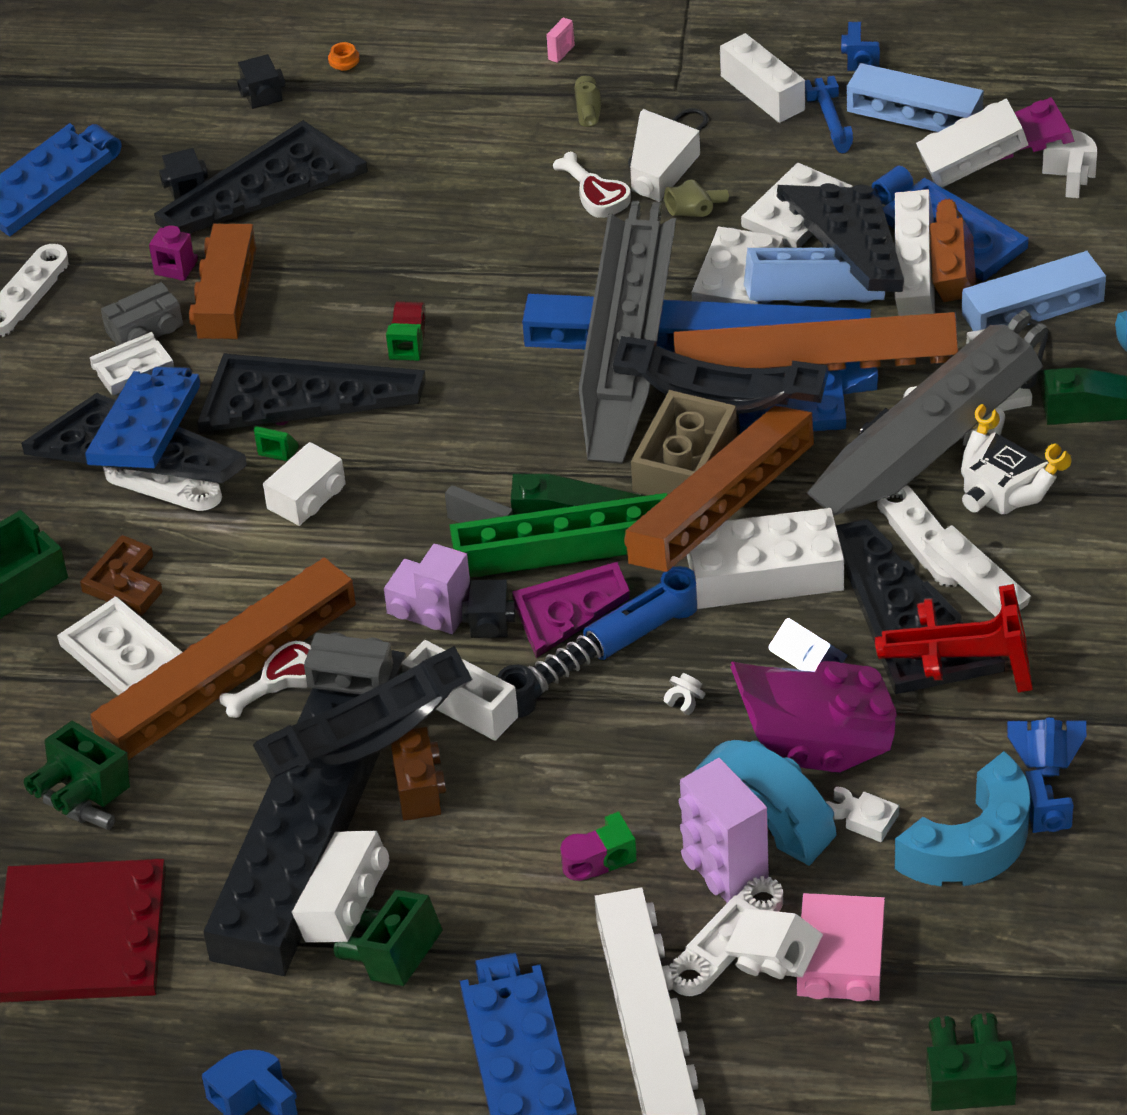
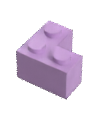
M434 543L421 563L404 559L384 587L387 614L425 625L433 630L453 634L462 621V601H469L470 576L467 553Z

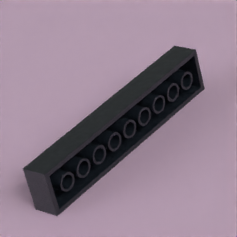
M391 650L393 669L389 680L403 673L401 663L406 659L405 652ZM312 688L297 724L337 707L359 695ZM381 750L355 762L332 768L318 769L299 766L271 780L203 931L209 961L286 976L302 938L292 911L334 833L347 831Z

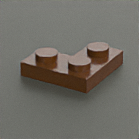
M121 535L80 581L82 592L106 602L117 597L136 614L142 616L163 592L161 582L139 574L153 558L152 547Z

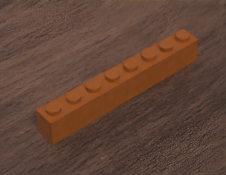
M956 312L680 331L674 332L675 353L692 359L742 368L791 366L792 361L828 365V370L846 369L845 362L859 361L860 368L881 367V360L895 359V366L915 365L916 357L929 356L930 363H945L951 358V355H955L958 352Z
M774 405L625 530L628 563L668 572L814 445L812 412Z
M325 557L312 566L305 568L300 574L277 587L257 603L247 607L245 611L227 623L220 625L215 631L199 642L192 644L187 650L169 662L162 664L157 670L131 685L126 691L108 703L101 705L90 714L94 733L127 752L128 760H130L219 699L222 693H228L263 669L267 659L278 648L292 641H304L354 607L356 601L353 580Z

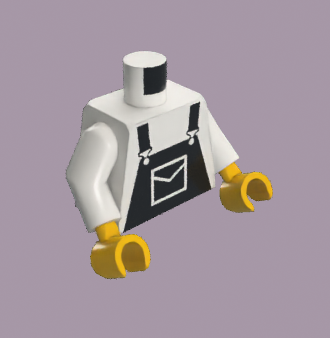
M984 404L979 405L975 410V418L979 426L977 431L972 430L964 450L961 474L964 477V491L966 493L962 497L964 506L971 512H978L986 505L1000 514H1008L1016 508L1039 503L1057 478L1055 475L1056 471H1063L1070 467V454L1064 451L1061 457L1056 459L1061 453V447L1054 443L1046 449L1045 457L1048 460L1046 462L995 432L988 436V430L997 427L1000 417L996 409H994L992 416L988 420H983L986 407Z

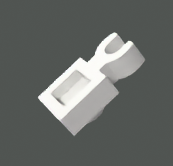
M835 787L834 800L841 804L826 801L834 811L833 819L841 820L846 818V829L879 842L883 841L899 816V805L863 792L860 798L857 799L852 797L851 792L843 787Z

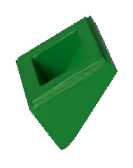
M257 426L254 428L258 455L289 461L296 453L299 444L289 433Z

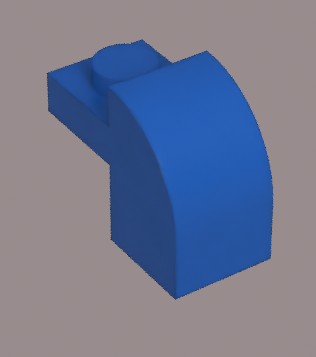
M260 1050L238 1051L224 1057L202 1074L207 1100L224 1115H244L257 1104H260L271 1115H298L295 1099H297L296 1092L290 1083L283 1079L280 1060L268 1052Z

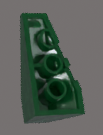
M1080 367L1039 371L1037 377L1047 425L1127 420V376Z
M513 474L511 508L513 509V515L634 498L643 495L556 474Z

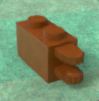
M945 198V200H941L936 205L937 222L929 225L933 285L943 302L962 299L963 289L976 285L973 236L962 214L957 210L956 203L953 199Z

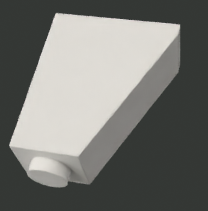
M643 109L639 116L630 166L631 191L660 202L664 197L665 188L673 187L699 157V130Z

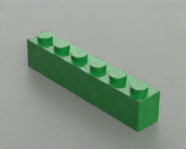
M667 493L449 524L452 549L467 553L470 578L628 555L627 547L625 546V530L664 499Z

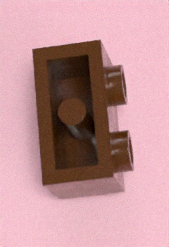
M427 727L415 728L390 744L403 821L441 815L439 794L446 793L443 770L435 771L434 767L436 764H441L438 742H430Z

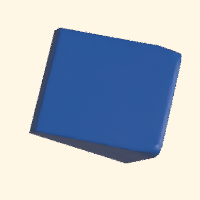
M857 361L845 362L846 369L837 370L841 371L843 394L877 390V367L860 368V362Z

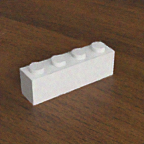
M929 189L895 193V250L904 277L903 292H895L899 316L935 313V289L932 279L929 225L934 223V215Z

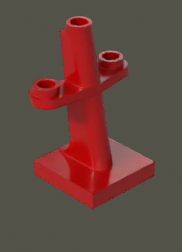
M1014 584L999 586L1001 610L995 618L989 621L938 626L935 606L931 598L924 599V603L917 604L921 626L927 625L928 627L882 631V636L875 637V647L879 660L885 658H922L926 678L933 677L934 680H943L941 657L1009 656L1017 692L1033 690L1027 639Z

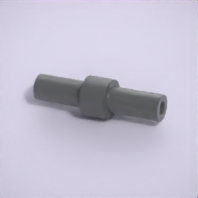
M48 790L43 796V803L54 807L51 802V795L56 791ZM88 800L82 802L66 815L77 822L84 823L87 821L107 830L112 829L115 824L114 815L92 807V803Z

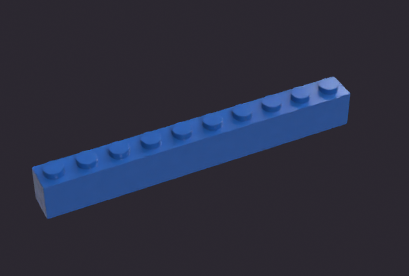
M528 294L522 321L525 347L585 350L594 297ZM664 300L656 346L675 353L674 332L871 318V309Z

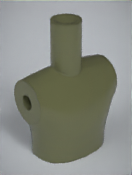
M581 76L574 85L578 120L580 125L590 127L596 125L599 120L602 105L601 92L593 77Z
M692 179L685 181L678 187H666L664 192L665 206L672 216L704 217L712 212L713 203H727L729 200L727 189L706 191L697 181Z

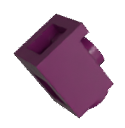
M169 225L159 228L149 243L154 275L185 281L198 261L197 254L193 252L191 235L180 232L177 226ZM171 259H174L176 265H175V264H170V263H169L170 260H171Z

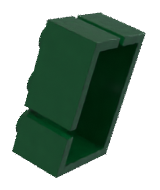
M22 510L0 521L1 619L68 578L62 548L44 531L40 532L39 526Z

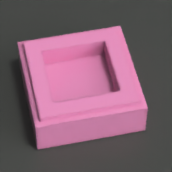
M564 17L547 34L548 60L556 63L575 46L573 21Z

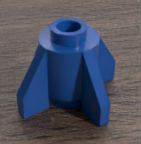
M1046 718L1045 720L1031 721V730L1027 731V721H1007V738L1027 769L1041 770L1042 777L1059 776V769L1068 768L1087 737L1086 721H1066V730H1062V721Z

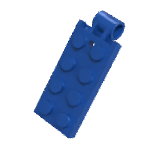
M69 123L0 174V230L9 237L110 163L111 160L115 159L121 151V141L97 124L88 126L84 132L78 135L75 133L74 125Z
M903 166L894 167L872 183L871 187L878 190L881 204L886 205L883 207L887 224L894 229L895 193L929 189L934 223L937 222L936 205L939 204L938 202L945 200V198L953 199L957 205V210L962 214L973 236L976 278L981 281H985L1028 249V237L930 180L923 178L913 186V178L910 172Z
M155 367L152 375L133 371L85 452L87 464L155 468L200 388L199 374H193L190 368Z
M515 952L475 960L479 984L469 986L467 979L460 981V986L489 1114L577 1115L541 966H532L533 973L521 975Z

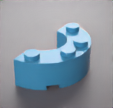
M725 741L716 746L694 770L696 771L715 759L720 758L767 807V824L774 836L777 849L808 866L814 862L837 836L833 820V809L824 801L813 784L801 773L799 765L790 758H782L758 741Z
M1003 751L977 772L976 804L983 811L979 817L968 823L958 825L938 824L922 817L895 839V870L921 883L942 887V882L962 881V886L974 885L989 880L1009 868L1019 857L1025 846L1029 825L1030 790L1027 779L1019 765Z

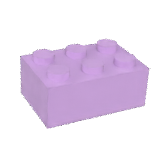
M720 758L680 779L681 798H679V805L682 813L680 830L683 835V849L681 850L683 860L691 870L696 869L705 878L709 890L714 895H720L728 903L734 895L737 896L744 889L749 880L753 881L755 877L760 879V876H764L767 879L769 876L767 807Z

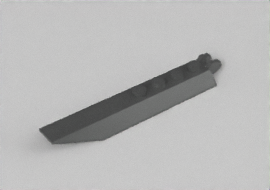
M640 201L631 202L629 218L625 221L613 214H608L578 388L588 461L623 464L649 395L650 383L644 377L614 373L613 362L621 336L656 341L657 345L676 226V218H672L660 225L661 202L652 203L650 220H639L642 212Z
M1025 309L1014 316L1008 326L989 325L848 444L809 489L807 494L823 508H831L833 516L897 494L978 424L975 418V410L979 405L984 404L986 407L984 419L1043 368L1033 348L1046 336L1047 327L1043 323H1039L1027 333L1024 339L1021 338L1018 333L1028 325L1032 317Z

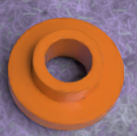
M348 42L333 45L328 55L330 66L341 71L350 70L360 61L359 52L353 44Z

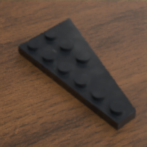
M223 353L197 422L199 433L419 404L426 382L425 370Z
M99 393L94 394L23 441L21 444L24 455L87 464L85 452L116 400ZM178 427L155 468L106 467L224 483L245 468L247 462L245 454Z
M868 519L835 525L844 558V567L874 643L875 637L882 636V631L928 627L927 625L921 626L917 604L924 603V599H933L938 626L963 624L962 616L928 581L923 582L915 574L916 568L908 560L903 561L893 551V544ZM1001 656L941 657L943 680H934L933 677L926 678L922 658L881 659L895 694L1005 672V660Z

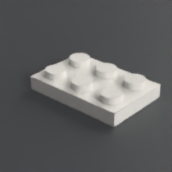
M797 163L741 216V225L752 232L783 236L784 246L800 248L813 234L804 226V218L801 215H794L789 210V203L787 201L781 202L776 197L777 186H820L825 183L835 184L839 187L853 186Z
M718 226L693 287L692 301L761 304L754 300H749L744 287L747 248H783V236Z
M114 597L57 635L59 645L117 695H120L131 685L139 682L157 670L162 664L169 662L182 653V651L117 597Z

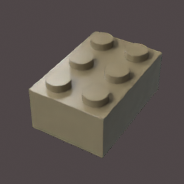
M669 390L631 460L632 491L644 495L670 494L737 437L736 406Z

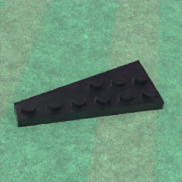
M302 120L155 212V221L162 228L173 225L177 226L180 232L190 234L213 226V224H219L367 173V162Z
M825 183L820 186H777L776 197L781 202L787 201L789 203V210L794 215H801L804 218V226L826 248L832 247L835 250L834 257L839 262L846 261L850 265V273L868 291L903 292L904 277L877 188H872L868 185L839 187L831 183Z

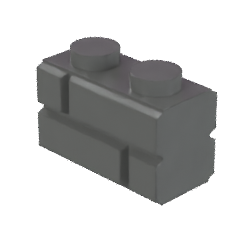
M162 282L101 308L104 328L112 341H115L116 346L150 332L154 334V338H157L164 334H170L183 326L179 302Z
M337 632L331 634L315 633L311 649H309L304 662L307 687L361 695L387 682L393 669L391 644L374 637L359 639L346 637Z

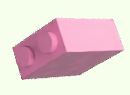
M803 893L801 918L821 932L823 936L803 977H797V996L814 999L839 998L851 999L853 1001H879L885 898Z

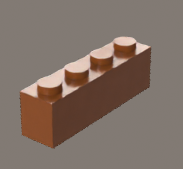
M213 224L211 236L205 238L204 249L206 258L200 260L199 271L201 281L195 283L194 295L196 303L190 305L189 320L191 325L196 326L198 339H238L257 250L253 224Z

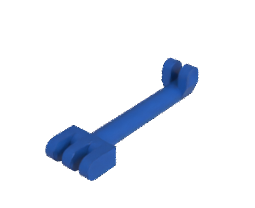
M835 76L827 77V85H824L822 78H816L815 87H812L810 80H805V97L807 102L819 101L836 150L839 153H846L853 142V132L851 126L842 128L831 99L839 97V86Z

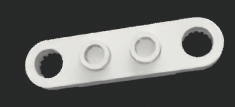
M47 244L37 249L1 290L0 320L1 318L4 320L0 322V335L2 337L6 333L9 335L10 331L14 330L19 320L22 321L57 281V276L64 271V268L67 269L69 260L67 251L63 246ZM50 256H52V258L56 256L57 258L54 261H46V257L50 259Z
M103 466L106 479L112 484L192 510H209L217 506L222 500L220 485L216 482L127 469L122 471L120 468Z
M906 485L897 494H894L896 498L900 496V499H903V501L898 503L888 501L887 499H890V496L877 500V507L880 509V512L886 516L889 524L923 567L929 570L933 578H935L934 581L939 582V585L942 586L946 584V587L950 585L957 587L959 583L923 552L926 542L941 533L944 528L914 491Z
M760 876V879L755 877L753 881L749 880L744 889L737 896L734 895L686 946V950L673 960V963L670 964L674 991L684 996L701 994L736 958V956H730L724 950L745 908L776 912L781 910L783 906V889L776 879L773 881L769 876L767 879L764 876ZM760 892H767L773 895L774 898H771V901L767 900V903L765 901L760 903L759 900L756 902L753 896ZM685 970H695L700 973V976L697 979L694 978L693 982H691V979L686 982V979L682 980V977H679L680 973Z

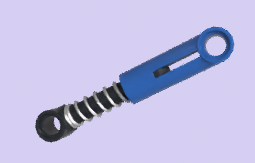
M683 566L672 567L668 572L662 574L659 584L587 626L583 631L584 636L580 635L576 643L569 642L566 649L558 648L555 655L548 654L545 662L537 661L535 666L529 667L519 664L504 667L497 677L515 686L518 718L525 717L534 711L537 705L536 699L542 695V692L548 690V684L552 682L558 684L560 677H569V672L573 669L579 671L580 665L583 663L589 665L590 659L594 656L600 660H605L670 619L687 618L697 611V586L694 571Z

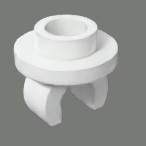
M682 673L680 678L672 676L669 682L675 687L666 692L664 702L668 706L673 707L679 697H685L684 704L680 710L686 715H690L696 706L694 697L703 699L705 693L700 690L702 683L685 673Z

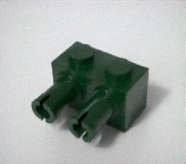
M73 720L45 739L47 763L24 778L26 790L31 795L34 794L36 798L42 797L55 785L64 783L65 787L51 795V802L54 808L59 812L62 810L64 815L69 814L75 807L88 799L104 807L130 788L127 752Z
M395 890L381 910L365 907L360 922L355 927L357 931L365 933L362 937L351 935L348 942H335L334 954L336 958L341 960L363 962L371 981L404 986L443 929L429 895Z
M982 1013L971 1018L970 1024L975 1042L973 1044L958 1045L955 1029L956 1023L952 1017L944 1016V1028L941 1026L940 1017H935L929 1021L928 1026L931 1032L933 1047H927L926 1081L931 1111L1015 1105L1017 1071L1012 1042L1000 1041L997 1017L994 1014L986 1013L987 1024L985 1025Z

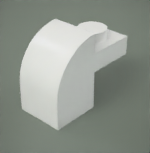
M1070 129L1075 142L1063 144L1062 140L1046 143L1047 149H1044L1042 174L1066 175V197L1079 198L1081 185H1087L1088 177L1095 178L1097 146L1093 139L1085 133Z

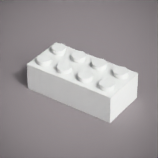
M831 508L728 520L687 554L689 568L694 571L696 579L697 609L844 591V558Z

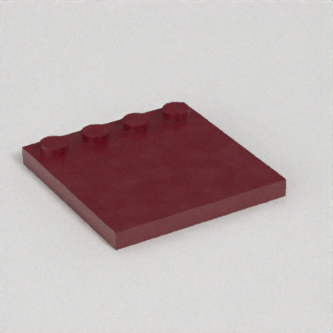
M164 859L8 866L0 925V1003L156 995L166 875Z

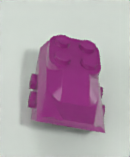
M823 661L818 664L815 671L731 662L732 673L758 740L767 749L782 758L787 757L794 760L800 768L840 773L890 751L895 734V717L897 714L885 682L875 668L835 661Z

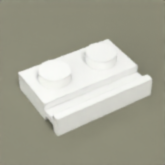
M152 332L90 357L93 370L97 371L98 377L112 396L121 393L133 371L152 375L155 367H174L172 358L160 342L155 340Z

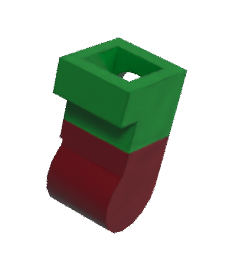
M397 301L395 303L392 323L388 325L386 332L389 360L420 361L425 335L426 309L424 302ZM403 342H413V349L400 350L398 345Z

